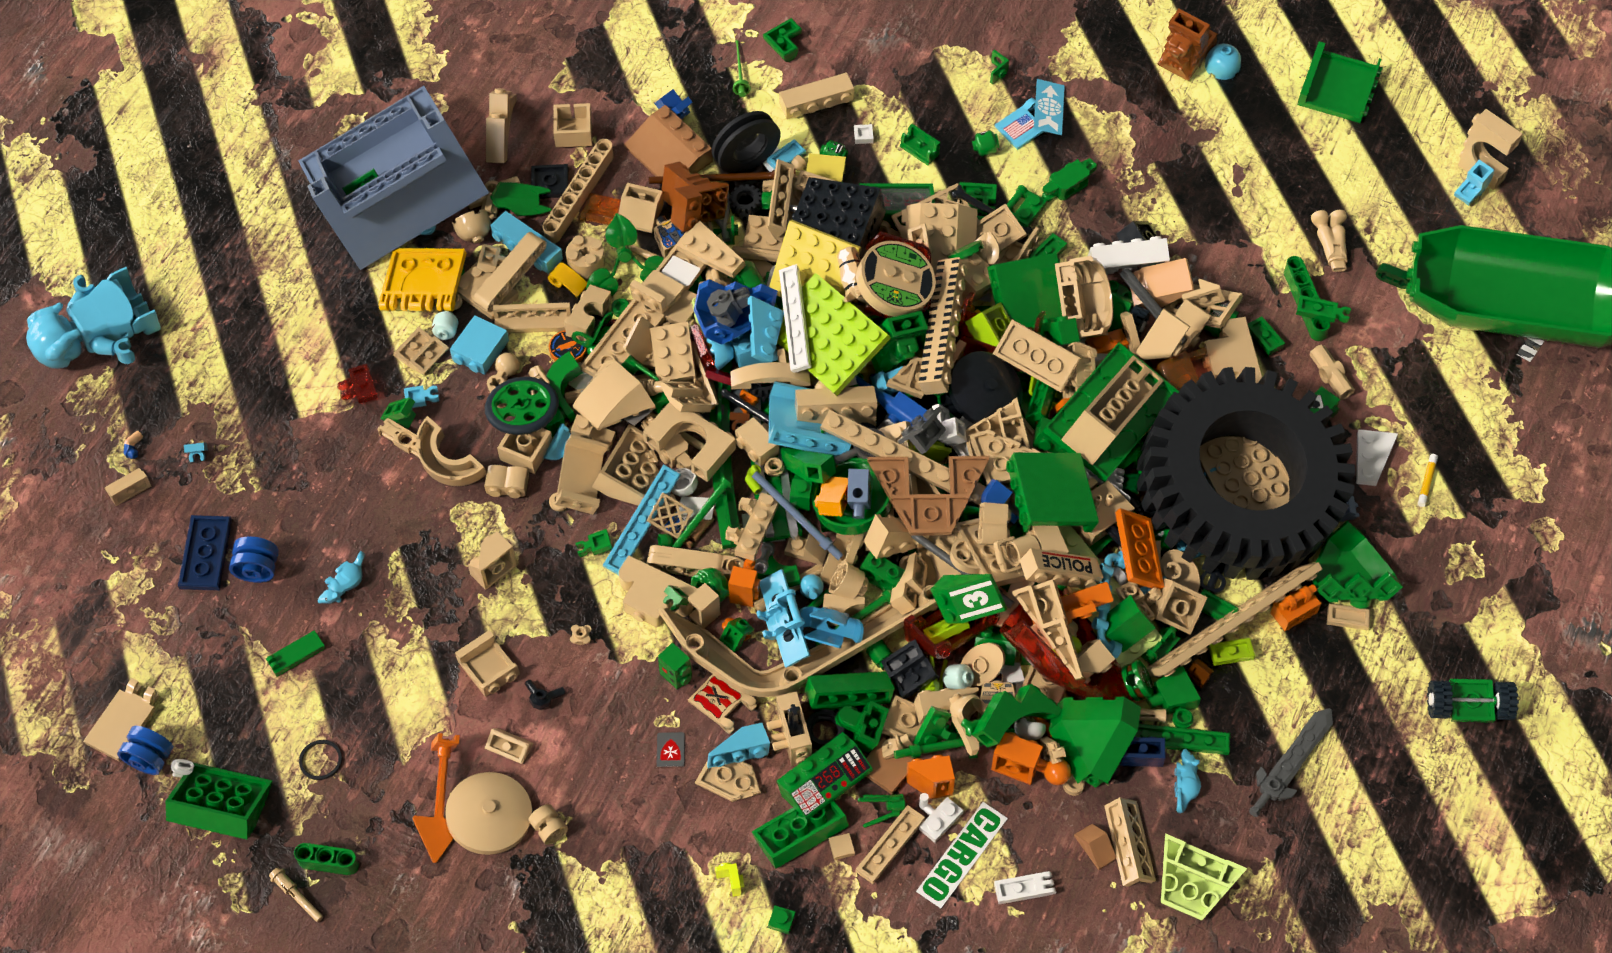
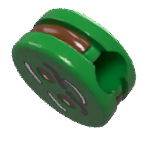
M1140 660L1122 666L1123 681L1133 700L1138 702L1153 696L1154 688L1151 677Z

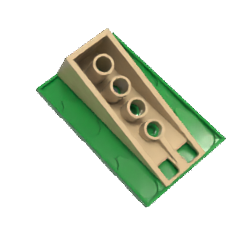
M1118 342L1042 432L1051 437L1064 450L1066 449L1068 453H1081L1084 466L1105 482L1153 425L1169 397L1174 392L1179 393V390Z

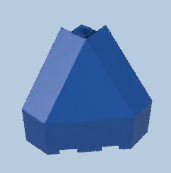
M708 279L699 284L693 310L705 338L722 345L752 329L751 322H749V314H751L750 305L743 308V313L739 315L736 323L728 327L717 322L716 317L710 313L707 301L712 292L718 289L725 291L731 289L734 292L737 289L746 287L749 289L751 296L775 307L778 291L764 284L751 289L736 281L723 286Z

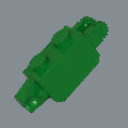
M1091 158L1082 162L1077 159L1072 163L1066 164L1063 169L1051 174L1049 182L1043 186L1044 193H1042V198L1047 200V202L1056 197L1059 200H1067L1088 186L1089 176L1097 169V164Z

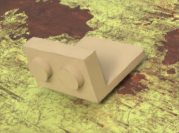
M653 270L642 284L633 280L630 284L632 298L663 315L683 292L684 286L658 270Z
M638 317L623 346V350L632 355L646 368L655 370L650 328L655 326L644 317Z

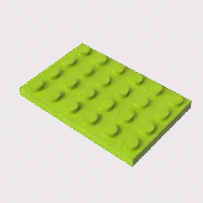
M815 273L802 287L812 367L807 370L838 396L891 337L851 302H844V296ZM783 316L777 343L789 353L785 317Z

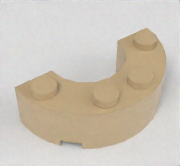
M428 416L423 420L416 436V449L424 469L433 479L450 486H465L480 480L487 474L484 466L471 454L458 460L447 459L439 452L440 442L444 438L442 428Z

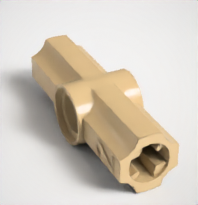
M1318 345L1310 351L1311 358L1319 368L1322 381L1330 384L1339 399L1344 400L1354 393L1355 389L1345 376V369L1342 363L1334 360L1325 345Z

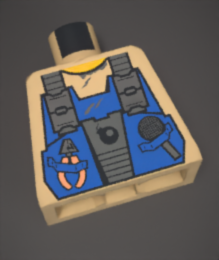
M659 216L655 221L657 226L654 228V235L663 258H666L685 232H682L671 223V219L667 220L665 216Z

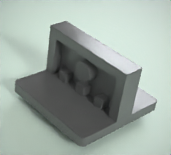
M942 407L930 408L923 414V417L921 415L915 417L911 421L912 426H908L901 432L902 437L898 440L899 444L909 439L921 454L927 452L946 431V428L936 417L943 410Z

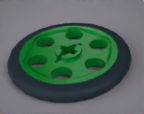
M516 377L506 380L491 391L485 403V415L491 425L501 432L513 435L529 434L540 430L552 421L557 413L559 399L556 391L547 382L535 377ZM513 390L519 391L516 395H510L509 393ZM532 390L538 391L535 395L528 394ZM502 403L507 404V406L504 408L497 407L499 404ZM539 403L546 404L542 408L536 407V405ZM509 416L515 417L512 421L505 420ZM528 416H534V417H535V418H534L533 420H531V421L525 420V418L528 417Z

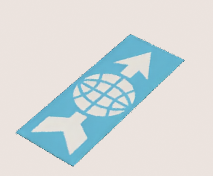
M1037 79L1034 129L1062 135L1065 85Z

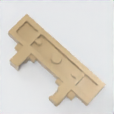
M761 492L758 500L741 498L739 511H746L749 513L750 518L745 529L741 528L740 530L738 527L731 528L728 526L725 538L737 545L735 556L752 561L755 560L779 506V503L771 495Z

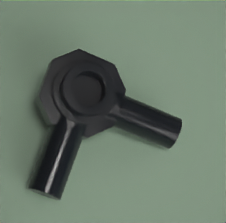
M532 680L525 682V686L531 693L529 702L533 708L538 710L545 709L550 705L552 699L566 694L563 687L547 692L543 689H538Z

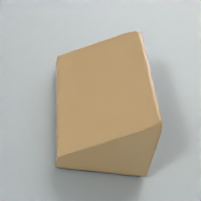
M499 728L491 729L485 749L523 764L533 743Z

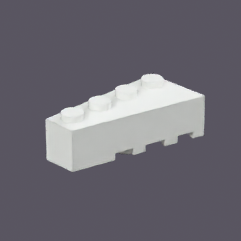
M1161 236L1151 237L1150 240L1143 241L1141 238L1133 239L1129 243L1115 241L1112 242V245L1097 243L1090 248L1088 256L1097 258L1103 265L1107 275L1114 274L1118 269L1123 271L1128 268L1133 271L1140 265L1143 268L1170 261L1167 238L1162 239Z

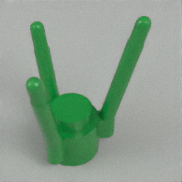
M632 355L621 364L632 375L640 369L654 380L659 381L655 373L640 364Z
M865 794L862 798H858L859 802H886L887 811L891 810V813L863 824L864 828L892 817H898L900 811L905 809L903 794Z

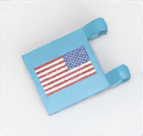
M1030 98L1022 107L995 124V128L1017 150L1045 132L1034 129V116L1030 113L1035 110L1036 100L1034 98Z

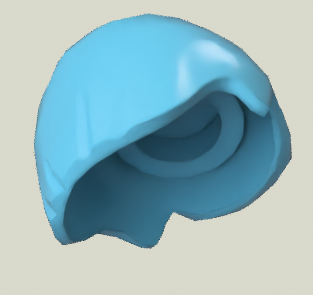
M706 338V342L712 345L710 352L715 355V366L720 370L733 359L734 349L729 342L721 345Z

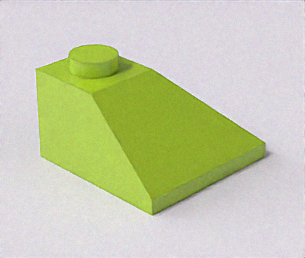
M1000 302L977 314L965 323L974 339L997 347L1011 320Z

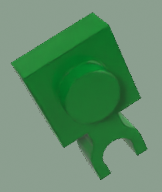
M607 529L588 535L589 541L575 543L578 549L584 547L583 550L577 551L580 558L586 556L591 551L595 556L613 549Z

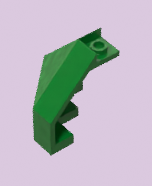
M1348 520L1326 539L1316 561L1319 562L1322 570L1317 572V577L1312 580L1317 591L1330 603L1338 602V600L1359 602L1367 601V599H1378L1379 601H1387L1403 588L1394 570L1360 529H1357Z
M1065 697L1057 704L1062 711L1058 717L1051 719L1049 732L1054 741L1059 743L1060 747L1064 746L1066 757L1063 758L1069 763L1071 773L1077 784L1082 780L1095 788L1103 782L1108 784L1138 731L1141 707L1126 697H1116L1115 700H1104L1103 697H1086V700H1074V697Z

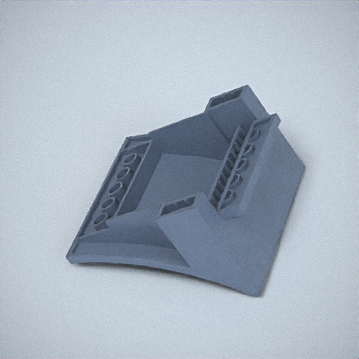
M422 86L298 160L310 182L308 188L313 200L360 270L489 193L425 86ZM371 169H375L379 175L377 178L352 193L345 194L342 187Z

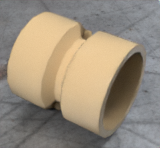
M551 804L539 807L528 819L535 831H539L538 834L545 845L556 843L568 831V827L561 818H558V813Z

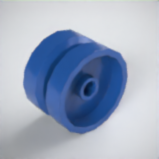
M247 536L235 540L232 550L233 556L229 565L230 573L236 578L248 582L261 583L273 579L276 568L275 563L279 552L278 547L273 542L259 537Z
M137 725L132 726L126 737L129 742L122 743L117 752L118 757L129 766L141 772L159 775L165 764L162 759L169 757L174 746L167 738L151 729Z

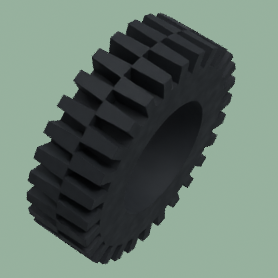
M1227 367L1221 370L1216 379L1212 371L1203 373L1196 384L1192 379L1186 382L1179 393L1174 392L1169 397L1165 406L1162 407L1141 447L1143 452L1137 463V470L1142 471L1137 481L1138 491H1147L1141 502L1143 510L1147 512L1156 509L1152 518L1154 530L1158 531L1166 526L1170 528L1164 540L1170 548H1173L1181 540L1184 541L1187 546L1181 558L1189 563L1198 553L1205 555L1206 558L1202 567L1204 571L1212 573L1220 562L1225 563L1224 577L1234 579L1243 568H1245L1246 580H1257L1265 570L1268 577L1271 578L1278 576L1285 567L1289 571L1297 568L1304 559L1308 560L1316 553L1337 527L1349 507L1347 502L1354 492L1355 485L1349 483L1356 474L1355 464H1346L1353 453L1351 444L1338 445L1345 433L1342 424L1326 428L1333 411L1326 405L1316 413H1313L1310 409L1317 395L1309 390L1300 401L1292 395L1299 382L1291 378L1287 380L1280 390L1274 388L1277 373L1267 370L1258 383H1256L1255 367H1245L1237 379L1233 367ZM1226 436L1245 437L1246 439L1257 441V443L1267 448L1283 463L1290 479L1289 502L1270 510H1250L1225 500L1211 487L1202 471L1200 446L1215 438Z

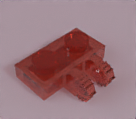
M367 364L348 369L351 378L337 384V388L340 391L342 390L340 394L342 400L353 399L357 396L358 402L361 404L378 399Z

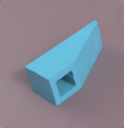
M763 723L741 727L708 754L707 767H721L725 764L740 763L744 760L762 758L768 755L770 741Z

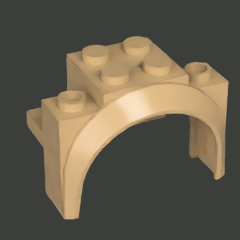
M1092 256L1069 259L1070 261L1055 264L1062 316L1068 315V319L1076 318L1079 339L1108 335V329L1113 320V300L1110 283L1103 265L1097 258Z

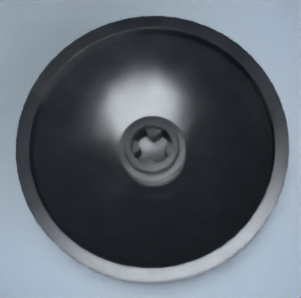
M984 351L969 353L962 357L951 370V384L948 387L949 396L956 410L969 422L976 424L997 412L999 408L1005 407L1015 398H1018L1021 408L1023 388L1018 374L1008 362L993 353Z

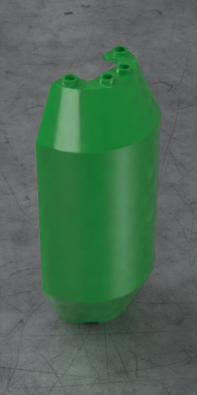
M1464 225L1420 233L1417 241H1413L1411 252L1414 255L1412 266L1407 270L1406 278L1410 279V282L1407 283L1406 294H1409L1411 302L1446 325L1595 348L1612 345V247Z

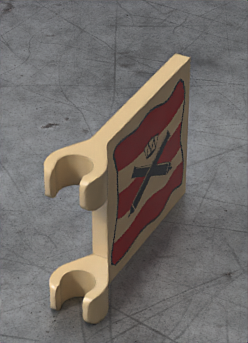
M714 674L688 699L689 703L720 725L728 734H731L735 728L733 727L734 723L726 717L741 702L751 711L757 707L754 697L735 690Z

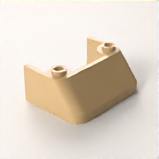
M1187 298L1175 315L1164 308L1135 355L1141 360L1177 357L1179 353L1190 347L1194 348L1200 340L1198 336L1211 315ZM1185 336L1187 341L1183 345H1181V340Z

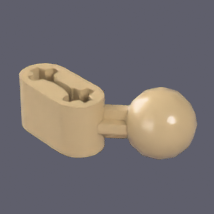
M503 353L496 359L495 368L497 374L489 377L487 380L489 393L499 384L505 382L508 377L515 375L519 370L520 363L514 354ZM502 403L499 404L497 407L504 408L507 406V404Z

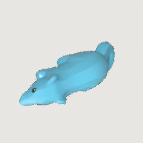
M359 552L354 563L346 561L335 570L337 573L335 578L330 576L325 580V583L329 584L327 586L328 590L320 595L318 603H340L341 595L360 584L362 580L361 566L365 557L364 552Z
M1184 749L1181 753L1183 765L1177 762L1174 770V775L1177 776L1174 789L1175 797H1177L1176 811L1178 813H1183L1189 801L1195 799L1201 790V782L1197 775V765L1200 764V761L1195 759L1194 755L1187 749Z

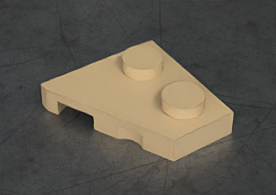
M915 356L892 379L888 380L886 386L922 399L924 392L919 385L922 358Z

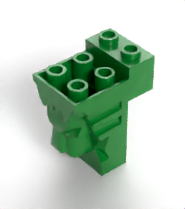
M922 311L895 317L883 313L868 316L870 320L891 337L871 359L876 374L881 371L887 373L906 366L919 350L917 337L924 334L928 329Z

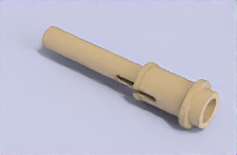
M277 867L270 873V881L276 883L286 895L290 894L317 923L323 919L321 913L296 889L297 885L285 874L284 869Z

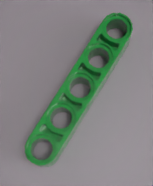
M1298 256L1289 257L1284 269V276L1297 306L1300 295L1320 299L1302 258ZM1302 316L1310 337L1315 341L1325 340L1330 328V322Z

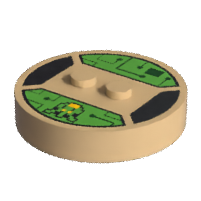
M884 241L872 246L860 261L856 272L857 285L863 298L877 311L892 317L921 311L931 299L936 285L935 274L927 258L916 248L899 241Z

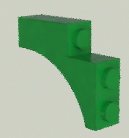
M1032 684L1021 687L1015 697L1011 693L1003 691L993 695L972 735L986 747L999 744L1008 728L1021 717L1034 716L1049 720L1058 717L1062 709L1056 705L1054 700L1045 696L1037 686Z

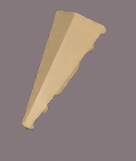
M1052 579L1035 586L1029 585L1012 591L1013 595L1073 674L1076 680L1083 679L1084 676L1057 583Z

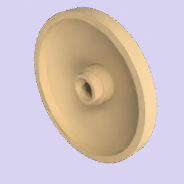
M484 772L464 779L453 789L446 804V823L450 834L458 844L474 853L491 855L510 850L525 837L530 827L528 820L532 814L530 798L520 783L504 774Z

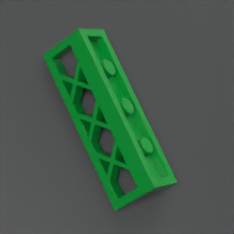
M1038 379L1025 417L1034 428H1036L1041 417L1048 419L1056 389Z

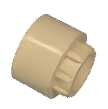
M844 562L838 567L830 581L829 593L854 599L856 596L863 597L869 585L868 578L865 577L864 571Z

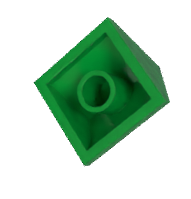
M1129 595L1107 613L1106 621L1109 622V627L1105 634L1111 641L1114 640L1122 644V653L1156 629L1132 595Z

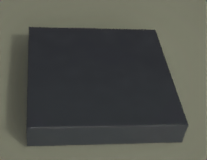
M568 164L531 166V185L551 190L550 193L539 195V199L560 198L569 185Z

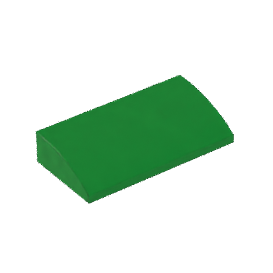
M833 800L808 820L796 809L791 808L753 830L752 834L771 864L777 869L847 828L849 825L846 815Z

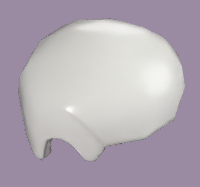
M677 469L676 472L680 473L681 476L671 492L680 497L689 496L697 488V476L690 469Z
M1022 718L1014 722V730L1022 739L1039 740L1046 732V725L1040 722H1030L1026 718Z

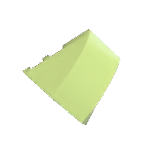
M1165 833L1161 903L1202 921L1247 868L1229 860H1224Z

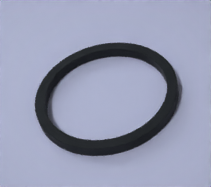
M328 740L311 742L302 750L299 757L301 771L305 776L313 780H324L333 776L339 770L342 763L340 749L336 744ZM318 744L330 745L338 753L336 767L330 773L323 776L311 775L303 768L305 753L312 746Z

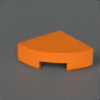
M745 389L741 390L739 397L755 407L759 402V398ZM741 408V410L743 411V413H749V412H747L746 410H744L743 408Z

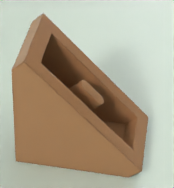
M1091 824L1074 834V837L1098 870L1117 859L1107 833L1097 826Z

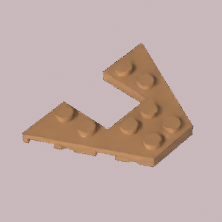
M949 456L950 494H910L908 457H868L867 462L910 536L952 535L989 462L990 456Z

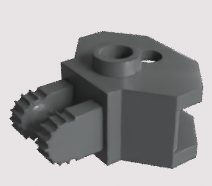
M742 287L734 292L731 289L727 291L718 289L711 293L707 304L710 313L716 317L717 322L728 327L736 323L739 315L743 313L742 309L748 306V298L751 296L749 289Z

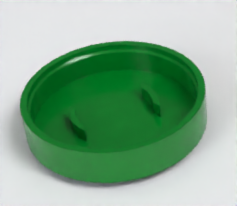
M850 458L839 464L835 463L836 473L832 477L848 478V469H869L873 478L871 509H865L864 519L852 518L853 509L850 508L849 504H847L841 517L839 515L837 517L835 515H819L818 507L815 506V498L821 491L822 483L814 482L811 500L816 516L827 529L838 534L857 535L868 532L875 514L887 517L891 511L892 503L868 464L867 459Z

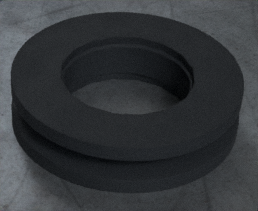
M752 111L745 113L729 122L719 132L712 146V155L724 172L728 174L745 173L761 165L773 154L781 138L780 129L766 112ZM758 134L751 145L741 151L734 152L744 139Z

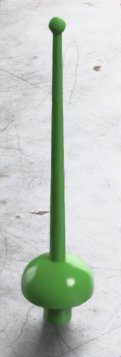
M736 40L739 80L733 84V92L740 97H745L750 92L751 86L742 77L739 41Z

